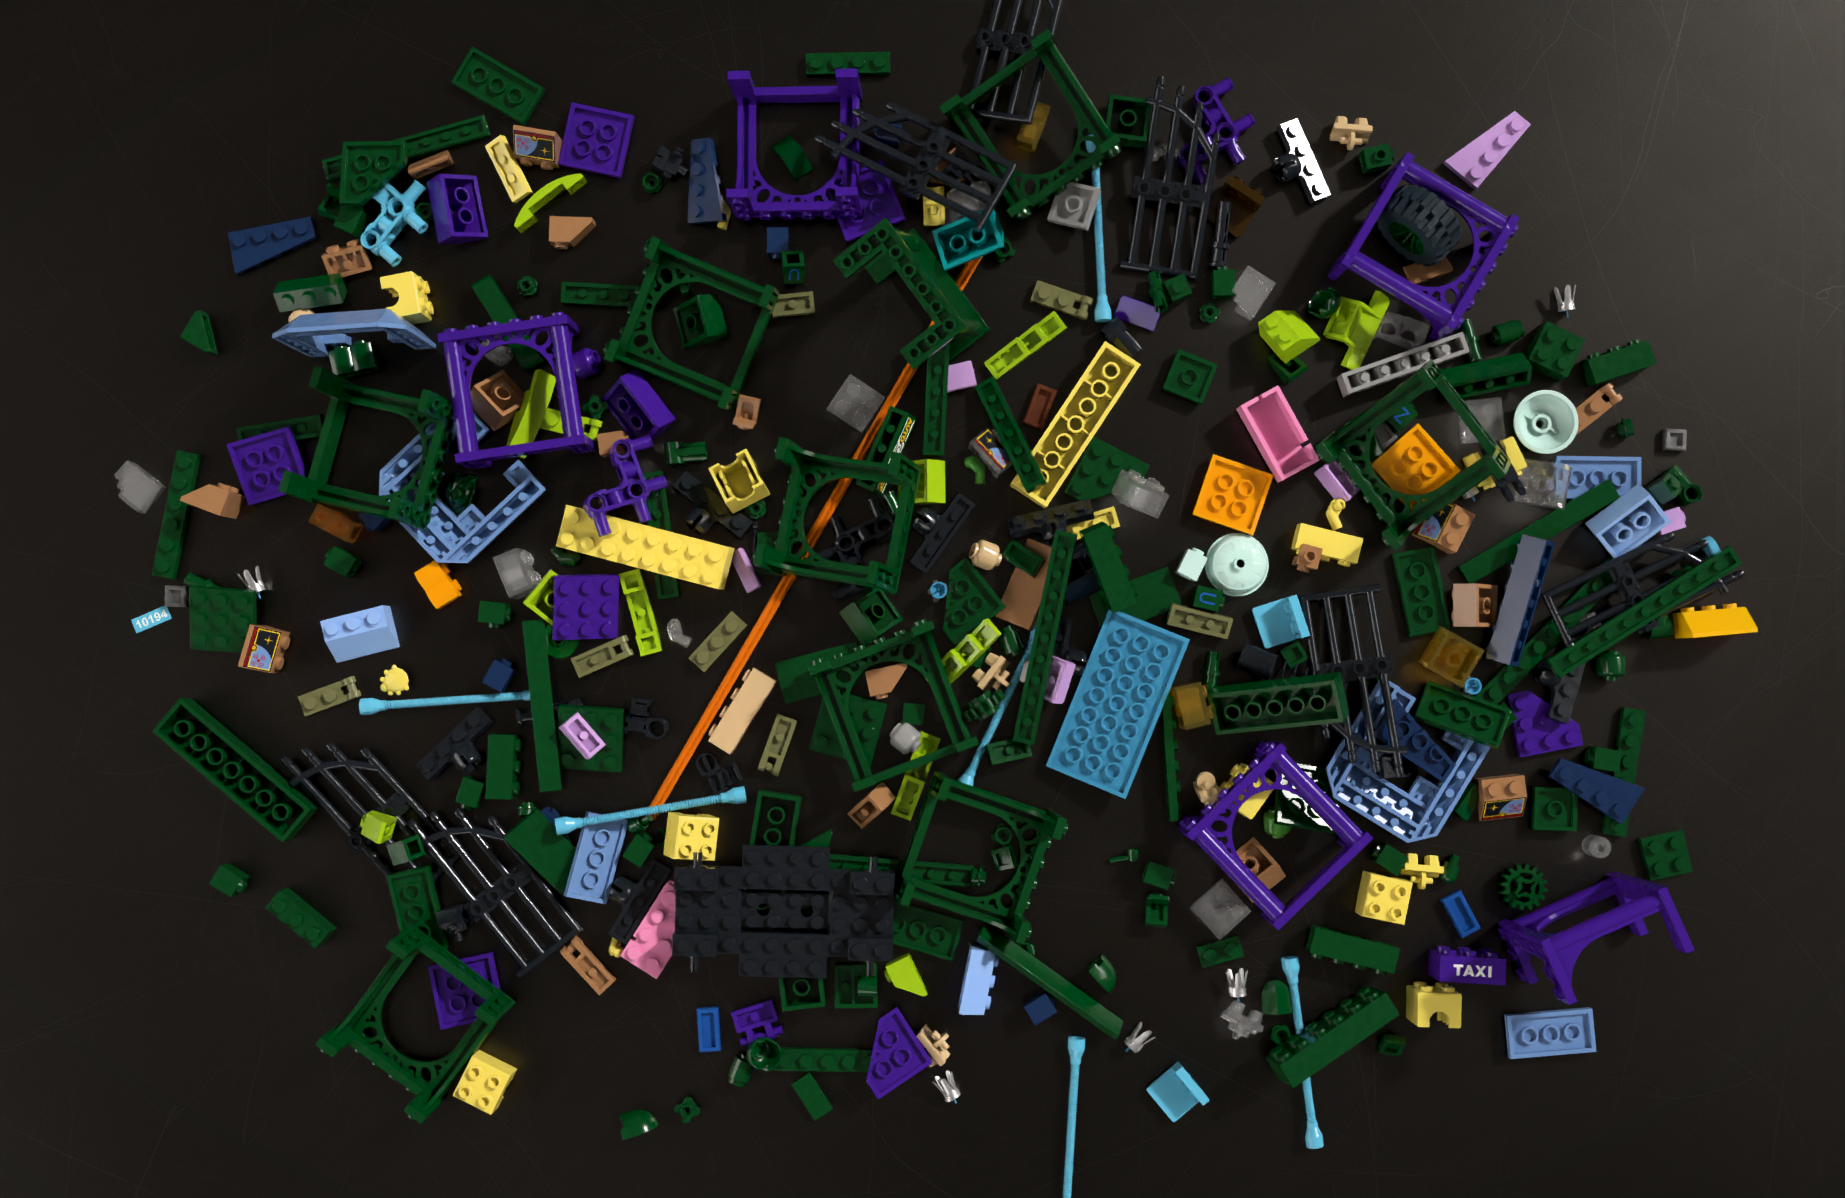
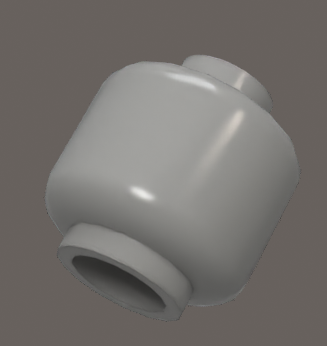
M898 723L889 734L891 737L890 744L902 754H908L910 751L915 753L922 744L919 742L921 733L909 723Z

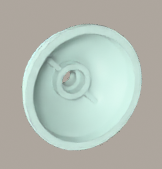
M1540 390L1526 396L1517 406L1513 419L1514 430L1519 441L1529 450L1540 454L1556 453L1566 448L1575 438L1579 423L1578 414L1573 403L1563 394L1553 390ZM1537 421H1540L1542 423L1541 428H1538L1536 426Z
M1242 533L1224 535L1210 546L1206 554L1208 558L1205 563L1207 578L1214 588L1223 591V594L1229 596L1248 595L1256 591L1266 579L1269 568L1267 553L1259 541L1249 535ZM1238 560H1242L1244 562L1242 568L1237 566Z

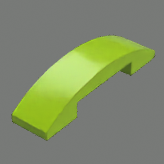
M581 173L567 175L550 182L538 190L519 212L514 224L516 229L523 233L538 220L533 214L563 190L567 189L572 195L587 183Z
M640 568L619 574L623 593L626 595L637 635L636 640L640 655L645 656L662 651L654 612Z

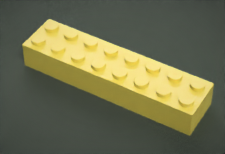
M1105 341L1032 451L1047 484L1028 494L1017 474L1010 486L1046 509L1141 364Z
M566 505L556 543L557 547L724 590L735 548L606 515L612 533L599 537L594 520L589 518L588 513L584 509Z

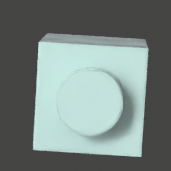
M1194 547L1192 550L1187 549L1175 573L1192 582H1196L1208 558L1203 556L1204 552Z

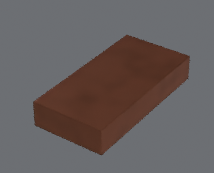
M1038 383L1022 424L1042 431L1057 390Z

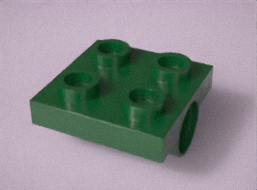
M866 963L834 964L835 1009L878 1008L877 963H875L874 976H871V967L869 968V976L865 975Z

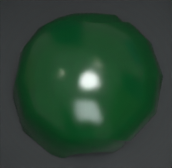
M1331 287L1328 288L1329 291L1319 289L1308 303L1307 310L1319 319H1327L1333 316L1340 307L1341 296Z
M757 1037L750 1043L747 1049V1061L757 1070L771 1071L778 1066L782 1058V1049L777 1042L768 1037Z

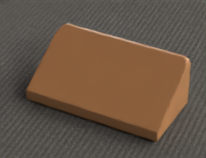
M445 150L410 164L408 173L414 179H418L451 166L454 163L449 151Z
M1446 257L1440 263L1433 266L1413 263L1403 267L1407 280L1417 285L1453 271L1452 265Z

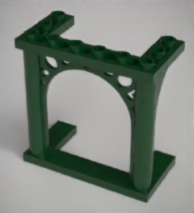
M1049 29L1030 41L1033 48L963 98L956 94L939 106L944 115L954 120L966 139L999 155L969 107L1039 57L1075 112L1078 123L1077 141L1069 158L1055 170L1038 175L1015 171L1002 194L1010 206L1007 212L1014 219L1023 220L1031 215V209L1037 205L1041 208L1050 201L1048 197L1054 193L1057 196L1068 189L1066 187L1067 184L1072 181L1077 183L1085 177L1084 173L1090 168L1092 171L1103 165V159L1108 156L1110 159L1121 152L1120 148L1123 146L1118 135H1113L1057 49V43ZM1087 128L1088 134L1091 132L1093 136H1083V130ZM1084 141H1091L1096 145V149L1091 153H1086L1081 150L1080 145ZM976 154L990 174L999 178L1003 177L1007 168ZM1078 154L1087 157V159H1079V163L1074 160ZM1061 168L1065 170L1063 175L1059 174ZM1015 177L1022 178L1019 188L1016 186L1018 182L1014 180ZM1032 179L1035 181L1036 189L1033 194L1027 195L1024 186L1028 180ZM1042 179H1047L1048 184H1043L1042 190L1040 191V181Z
M884 218L833 260L846 279L852 277L865 266L874 281L880 284L897 271L934 321V324L900 350L913 369L921 365L948 342H950V362L991 330L948 271L944 270L940 260L914 227L908 232L894 228L887 218Z
M652 236L651 240H647L643 250L645 252L644 257L651 260L650 265L647 264L644 268L643 276L645 278L642 285L639 284L635 291L636 301L630 305L627 316H629L628 321L622 325L619 332L621 339L620 341L611 339V342L606 343L603 354H606L604 359L613 363L628 364L719 402L717 406L720 408L733 410L780 291L768 284L765 287L674 250L661 239ZM666 268L673 275L672 282L668 284L661 277L662 270ZM676 269L680 270L679 273H685L682 279L678 278ZM656 281H658L662 285V288L659 292H656L654 290V287L657 288ZM687 282L704 283L762 307L731 387L672 362L657 347L652 334V315L659 299L671 288ZM648 303L652 305L651 309L646 308ZM645 322V330L637 331V329H639L642 326V324L640 323ZM639 335H646L648 343L642 347L635 346V338ZM650 347L654 349L653 355H651L649 352H647V354L643 353L644 351H647Z
M1432 359L1426 362L1412 377L1335 433L1332 431L1315 446L1317 449L1316 454L1322 461H1326L1329 464L1336 458L1338 459L1336 460L1338 466L1343 471L1346 470L1349 473V479L1355 487L1359 486L1363 492L1364 500L1368 504L1372 503L1375 507L1377 517L1381 521L1385 520L1387 526L1381 533L1383 535L1382 540L1389 548L1392 547L1394 551L1403 545L1410 531L1492 474L1498 480L1507 474L1511 465L1510 460ZM1437 387L1488 454L1431 492L1419 495L1397 492L1386 486L1373 470L1370 460L1372 437L1379 425L1427 389L1430 391ZM1363 434H1365L1367 437V440L1365 442L1359 439H1355L1358 436L1361 438ZM1352 445H1359L1363 447L1364 454L1360 456L1350 453L1349 448ZM1363 460L1366 466L1362 468L1360 467L1362 464L1356 461ZM1372 478L1376 479L1375 484L1371 481ZM1384 493L1390 494L1391 500L1389 503L1387 502V497H1383ZM1398 498L1403 499L1405 503V508L1401 513H1397L1393 507L1394 501ZM1410 500H1415L1418 504L1412 505L1413 509L1410 510Z
M314 366L309 387L331 397L308 478L284 470L279 492L312 504L321 505V503L396 520L412 527L426 530L431 520L432 506L437 499L436 492L442 480L444 463L448 459L450 442L454 438L455 423L452 402L425 389L422 390L419 399L355 385L323 367ZM349 403L403 415L417 428L423 448L421 463L413 479L397 492L378 496L327 485ZM420 418L424 420L422 424L419 423ZM436 423L434 433L426 435V428L430 424ZM412 489L417 493L414 502L408 500V492Z
M779 437L774 450L775 459L791 467V474L787 478L788 488L783 498L784 508L779 518V532L774 542L775 549L765 544L757 543V547L753 552V565L778 576L786 577L787 574L873 587L890 594H897L921 467L897 452L891 453L890 464L810 452L788 438ZM818 472H821L822 475L826 474V477L824 479H821V476ZM808 474H813L816 479L813 487H809L806 484ZM842 478L902 485L886 565L876 561H870L869 567L834 562L822 558L811 548L804 532V515L810 499L822 486ZM804 489L807 490V494L805 497H803ZM796 530H798V531H799L798 537L794 538V537H795V534H796ZM797 542H802L803 548L797 554H792L793 545ZM807 552H809V559H807L806 557H804V559H801L803 556H805Z
M926 619L917 621L909 632H905L904 629L893 633V638L885 640V637L872 641L873 645L865 648V645L852 649L854 653L845 655L842 652L832 656L833 660L830 662L829 660L824 661L823 658L812 661V666L808 667L810 675L817 682L854 780L852 786L855 792L950 754L979 745L977 737H971L933 640L931 633H933L935 627L932 620L929 622ZM908 644L914 645L915 653L913 657L905 659L903 649ZM900 645L899 654L894 657L891 656L890 651L893 650L892 652H894L897 646ZM920 653L922 655V658H920L923 662L922 665H918L915 662ZM872 656H876L878 660L876 662H873L871 658ZM887 661L905 663L917 669L930 684L952 744L872 775L850 717V692L857 678L869 667ZM856 663L860 666L858 671L853 672L847 667V665L854 667ZM840 670L847 671L851 675V680L847 683L841 682L836 678V673ZM836 685L845 687L846 692L841 695L840 689L837 690Z
M935 770L894 885V896L900 904L908 907L911 898L994 925L1005 930L1015 942L1024 945L1025 940H1028L1031 936L1032 927H1030L1031 923L1023 917V913L1029 908L1031 890L1034 891L1036 888L1038 870L1043 868L1045 850L1049 849L1052 838L1061 840V837L1065 836L1068 829L1067 819L1052 810L1045 809L1044 811L950 779L945 774ZM946 798L995 814L1004 819L1014 830L1020 848L1019 863L1013 877L1003 888L986 896H968L911 877L937 799L946 801ZM1017 821L1023 824V821L1027 822L1020 829L1016 826ZM1033 828L1036 830V836L1033 839L1024 840L1022 838L1024 831ZM1027 845H1033L1029 849L1030 853L1025 852ZM1022 866L1025 867L1024 872L1020 871ZM1015 884L1018 885V888L1015 889L1016 895L1011 891L1012 886ZM1002 894L1010 895L1012 905L1009 908L1001 904ZM995 899L998 908H994V904H988L989 901Z
M412 925L389 941L386 948L393 955L344 1021L323 1035L315 1045L320 1048L323 1054L332 1058L347 1046H352L356 1053L365 1056L376 1068L388 1073L392 1080L404 1085L409 1093L417 1095L407 1105L404 1112L408 1114L412 1121L422 1124L447 1098V1091L469 1063L471 1057L477 1052L498 1021L512 1009L516 1001L416 926ZM419 951L486 1000L474 1013L478 1017L457 1046L446 1056L432 1061L413 1060L394 1049L385 1036L381 1020L382 1008L386 997ZM372 1015H373V1016L375 1017V1019H376L375 1022H374V1021H366L367 1019L370 1020ZM373 1027L377 1030V1035L369 1037L363 1032L365 1028ZM379 1040L380 1042H382L383 1046H381L375 1041ZM435 1065H440L442 1067L438 1070V1072H440L439 1075L437 1073ZM409 1066H414L416 1068V1072ZM423 1067H427L430 1070V1081L422 1077L421 1070Z

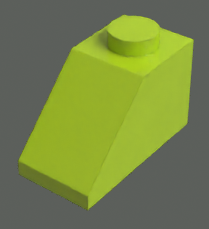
M372 810L363 815L361 819V834L375 843L382 844L392 838L398 817Z
M909 952L886 963L884 974L889 983L893 982L895 987L923 997L928 995L927 989Z

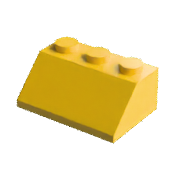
M1737 603L1723 604V609H1716L1715 605L1701 606L1702 611H1694V607L1680 608V613H1673L1675 638H1697L1758 632V628L1746 607H1737Z

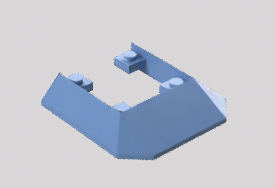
M390 309L303 314L272 334L273 339L308 357L329 356L328 352L331 351V348L338 345L352 346L351 337L344 333L385 331L389 341L405 343L414 350L436 349V344L413 324Z
M473 411L477 440L479 442L491 429ZM432 423L426 428V435L434 433L436 423ZM454 428V438H453V440L456 438V430H455V428ZM420 434L380 470L379 496L392 494L402 489L417 473L423 452ZM517 460L503 473L516 489L486 517L474 504H471L457 516L437 495L436 502L431 510V520L426 530L418 529L402 522L399 523L437 563H470L541 496L546 489L539 479L520 460ZM412 489L408 492V500L411 502L415 501L417 494L415 490Z
M1380 679L1369 695L1374 730L1385 714ZM1389 681L1392 701L1397 699L1408 713L1416 698ZM1361 708L1351 725L1352 733L1367 740ZM1444 731L1440 739L1456 748L1450 758L1456 764L1444 783L1437 780L1435 785L1418 775L1407 793L1387 780L1379 779V775L1372 772V762L1370 761L1368 750L1355 745L1356 762L1349 763L1344 738L1327 764L1326 772L1333 798L1406 843L1435 837L1439 834L1490 747Z

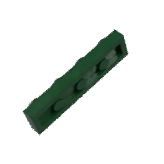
M890 51L806 53L807 77L836 76V69L856 68L858 69L859 76L890 75Z
M562 282L561 303L567 305L629 308L636 301L635 291L637 286Z
M322 414L238 427L236 432L238 441L290 426L295 440L320 436L324 420Z

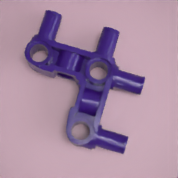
M1227 77L1213 86L1207 85L1198 88L1192 99V104L1195 109L1197 102H1201L1198 96H1206L1208 102H1203L1204 112H1202V120L1208 128V133L1205 136L1211 145L1214 132H1227L1229 138L1221 137L1218 152L1226 150L1236 166L1246 159L1237 144L1238 136L1244 130L1255 125V120L1249 113L1235 122L1231 121L1218 99L1219 96L1234 88L1231 79ZM1190 141L1181 148L1177 156L1178 164L1184 167V169L1186 168L1187 159L1183 156V153L1188 152ZM1198 142L1193 178L1198 185L1202 186L1205 183L1206 172L1201 163L1207 159V156Z
M650 435L633 440L628 438L619 439L610 446V461L612 467L616 469L620 483L616 488L602 489L591 494L583 502V509L588 513L589 518L594 520L599 537L612 533L606 518V514L609 511L631 504V506H634L639 523L652 519L645 501H647V497L651 492L666 488L667 481L664 475L645 480L635 454L638 451L653 447ZM616 446H622L625 454L619 455L616 452ZM631 486H636L639 489V496H634L631 493ZM591 499L599 502V509H593L590 506Z

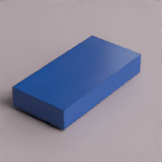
M1458 889L1440 899L1460 938H1464L1481 929L1461 890Z
M719 1006L697 1008L699 1052L721 1051Z

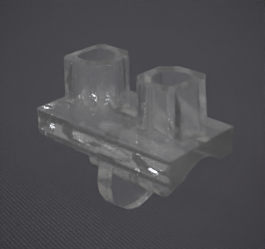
M1237 1000L1232 1001L1228 1009L1224 1010L1221 1014V1018L1231 1022L1228 1025V1029L1233 1031L1232 1038L1238 1040L1240 1036L1248 1038L1250 1033L1254 1035L1257 1032L1261 1033L1264 1028L1261 1025L1263 1014L1256 1010H1250L1248 1017L1241 1015L1245 1005Z

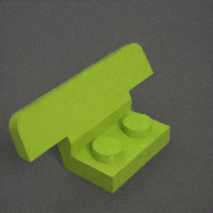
M1375 290L1368 306L1362 301L1341 297L1340 307L1331 316L1323 335L1326 338L1344 342L1349 346L1341 363V366L1349 370L1360 368L1389 306V298L1381 291Z

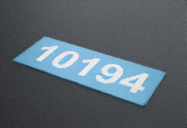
M162 606L131 621L136 633H139L172 618L168 608Z

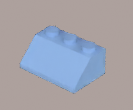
M1638 483L1585 524L1611 556L1616 558L1640 546L1671 523V521L1650 493Z
M381 605L320 621L325 643L337 663L400 647L390 606Z
M970 943L958 1004L959 1014L984 1015L985 1009L990 1007L991 996H988L989 988L994 987L995 975H992L993 966H998L999 956L980 944Z

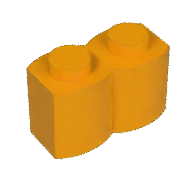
M434 560L414 574L434 607L441 609L461 597L460 591L462 588L456 579H451L449 575L451 571L446 563H437Z

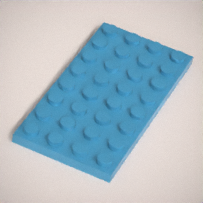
M1108 610L1046 766L1126 799L1190 639L1123 612L1112 613Z

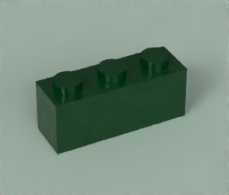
M341 273L281 281L277 283L273 292L279 312L341 304L344 302L347 294Z
M1640 339L1628 342V347L1621 349L1618 345L1607 349V354L1600 355V352L1586 356L1588 360L1582 362L1581 366L1588 386L1591 387L1657 364L1649 340L1640 342Z
M488 734L485 799L512 800L519 794L520 784L517 782V773H520L521 762L518 761V752H521L522 748L519 734Z
M289 888L280 890L265 907L314 948L324 945L337 929V927Z

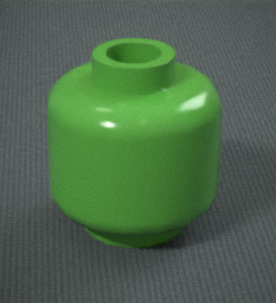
M1275 805L1268 807V810L1263 813L1264 831L1272 835L1273 838L1279 839L1285 837V834H1288L1292 827L1274 824Z

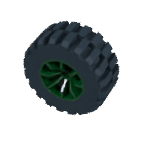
M1407 184L1397 188L1376 221L1378 222L1379 230L1382 231V235L1388 240V243L1398 253L1403 254L1406 259L1413 260L1418 265H1437L1458 244L1461 238V226L1458 225L1459 220L1453 215L1452 209L1448 208L1446 203L1440 200L1433 192L1430 193L1426 188H1419L1418 185Z

